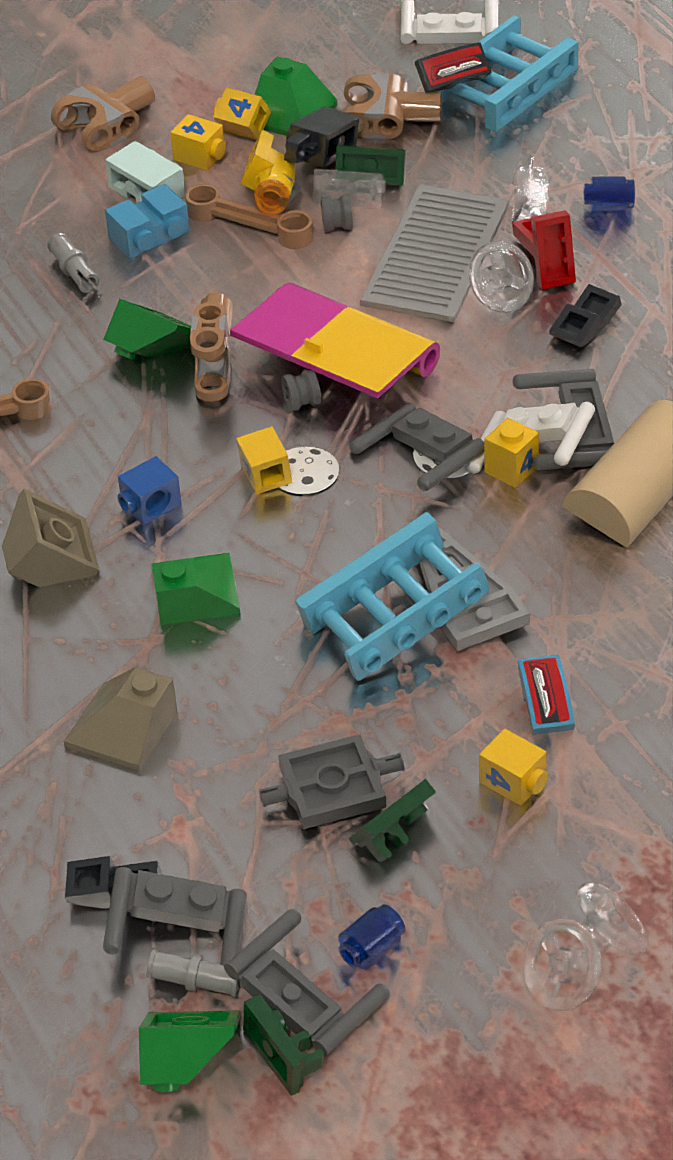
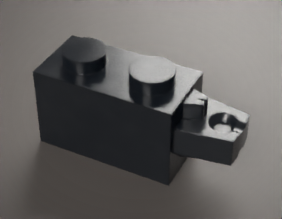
M324 106L292 123L288 129L284 160L293 163L306 162L322 168L336 161V147L338 145L356 146L360 117Z

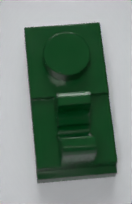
M338 145L336 147L335 181L404 185L406 150Z
M424 779L349 838L350 842L353 845L357 843L360 848L366 845L377 861L384 862L392 855L385 846V839L393 841L398 849L407 844L409 837L398 822L404 819L410 825L429 809L424 802L434 795L436 791Z
M260 994L244 1001V1033L289 1094L292 1096L298 1093L299 1088L303 1086V1077L323 1067L324 1051L318 1049L313 1053L302 1052L311 1047V1034L308 1031H302L289 1037L286 1033V1023L281 1013L276 1008L271 1009Z

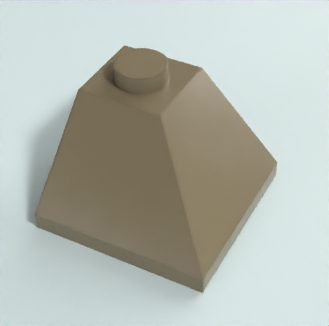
M23 489L18 496L2 544L8 573L19 581H26L38 587L95 576L100 570L86 518Z
M134 667L103 683L65 738L64 746L140 771L178 713L173 678Z

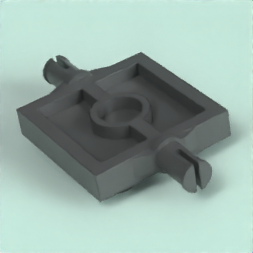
M359 734L278 755L279 768L283 775V784L259 789V796L263 807L288 800L296 809L303 829L386 808V795L380 783V776L404 771V761L401 753L379 759L374 758L366 749Z

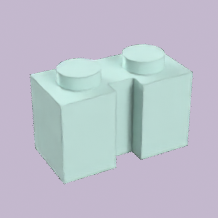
M137 141L132 142L105 159L108 187L126 198L131 195L135 196L136 203L142 201V193L166 184L180 198L185 196L183 168Z

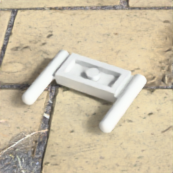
M401 0L400 40L404 44H410L413 40H417V44L477 43L498 27V0H485V17H482V13L439 14L432 12L418 14L417 19H414V0Z
M583 402L580 407H577L575 403H552L538 407H516L509 409L506 413L496 411L480 439L484 441V438L508 417L539 432V442L562 440L554 455V461L560 466H565L570 461L595 412V407L590 402ZM484 452L466 464V468L470 473L476 474L480 472L485 463Z

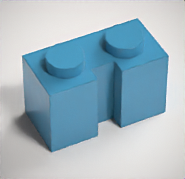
M166 184L142 193L141 202L133 204L128 199L105 209L108 238L129 258H133L190 232L187 204Z

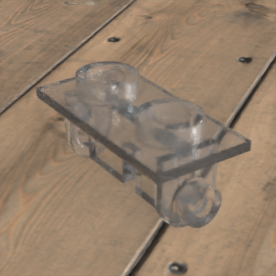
M530 155L524 167L518 166L512 180V185L516 186L509 202V206L513 208L512 222H515L519 215L529 219L546 214V195L548 193L550 177L545 169L533 166L534 155Z
M314 169L313 204H321V197L328 196L331 199H339L341 195L349 194L351 207L382 209V197L386 192V181L383 180V174Z

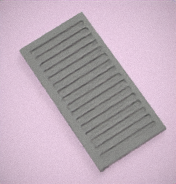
M419 184L360 299V306L454 323L509 207V200Z

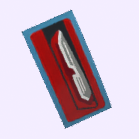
M552 655L518 660L517 664L523 699L527 704L532 735L574 730L573 710L560 656Z

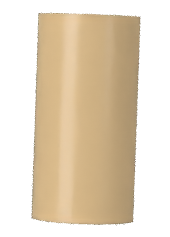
M658 400L651 403L566 495L561 506L626 548L630 546L673 497V401Z

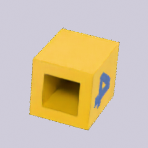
M225 87L222 97L215 103L213 118L217 123L223 125V131L257 140L261 130H264L271 110L261 96Z
M187 114L170 132L172 156L175 161L208 171L225 154L226 141L224 140L222 124Z
M507 417L484 438L486 474L517 488L536 470L533 467V458L539 455V432Z
M273 426L236 438L241 466L256 495L293 483L288 454Z
M504 728L479 754V783L522 806L532 794L540 793L547 783V751Z

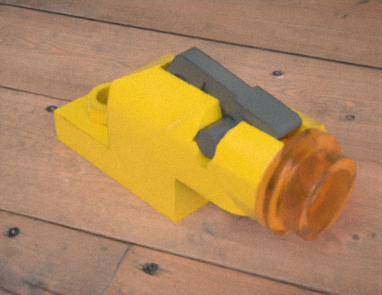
M261 130L247 158L240 184L255 191L254 201L262 212L278 214L292 203L302 187L294 181V163L284 160V154L271 148L274 135Z

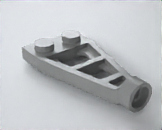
M438 527L444 544L441 550L448 557L452 556L462 566L460 568L462 571L474 563H479L484 569L490 589L487 595L483 596L477 603L468 606L440 627L455 650L460 651L530 624V612L513 588L442 528ZM428 559L420 562L429 594L449 581L444 575L438 574L435 566Z

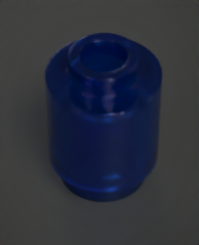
M591 176L590 183H584V205H590L591 212L625 211L626 208H634V179H626L625 176Z
M382 904L378 908L372 907L339 934V953L349 966L368 970L401 942V936L406 931L405 924L400 915L390 906Z

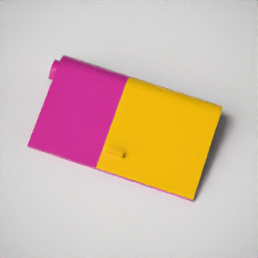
M290 282L279 287L270 297L230 329V336L376 398L383 395L408 371L422 377H427L435 369L440 357V345L438 342Z

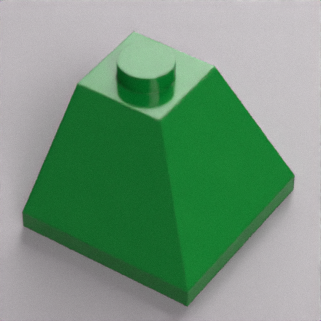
M278 56L261 73L255 95L261 96L271 110L264 130L287 136L288 129L292 123L324 106L335 109L338 105L335 96L307 64Z
M119 298L103 340L116 345L114 352L124 357L135 360L138 354L152 358L191 348V325L157 310Z
M230 553L151 563L161 626L241 614Z
M240 1010L148 1012L139 1026L140 1085H152V1090L156 1092L180 1090L181 1084H188L234 1036L241 1020Z

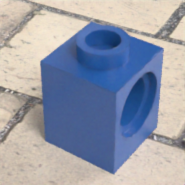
M157 456L118 476L120 490L117 496L118 502L127 515L132 514L142 525L182 505L178 475Z

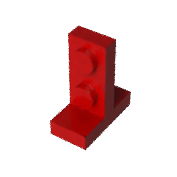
M566 210L512 222L514 237L535 258L537 284L542 290L576 282L570 214Z

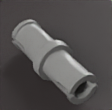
M57 233L52 237L59 246L57 247L49 239L47 248L58 259L62 272L72 277L81 292L89 293L95 290L88 282V279L98 287L100 278L87 264L88 261L85 254L81 250L75 249L66 234Z
M153 949L147 965V978L183 984L186 990L196 992L198 988L236 997L240 989L241 982L228 976L224 965L206 962L204 957L193 954L192 958Z

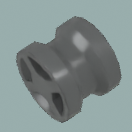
M349 194L341 195L339 199H331L328 196L321 197L324 232H331L336 227H342L345 230L353 229Z
M307 369L299 376L294 377L291 374H287L281 377L284 399L290 412L300 410L302 405L309 404L313 407L321 404L320 387L314 371Z

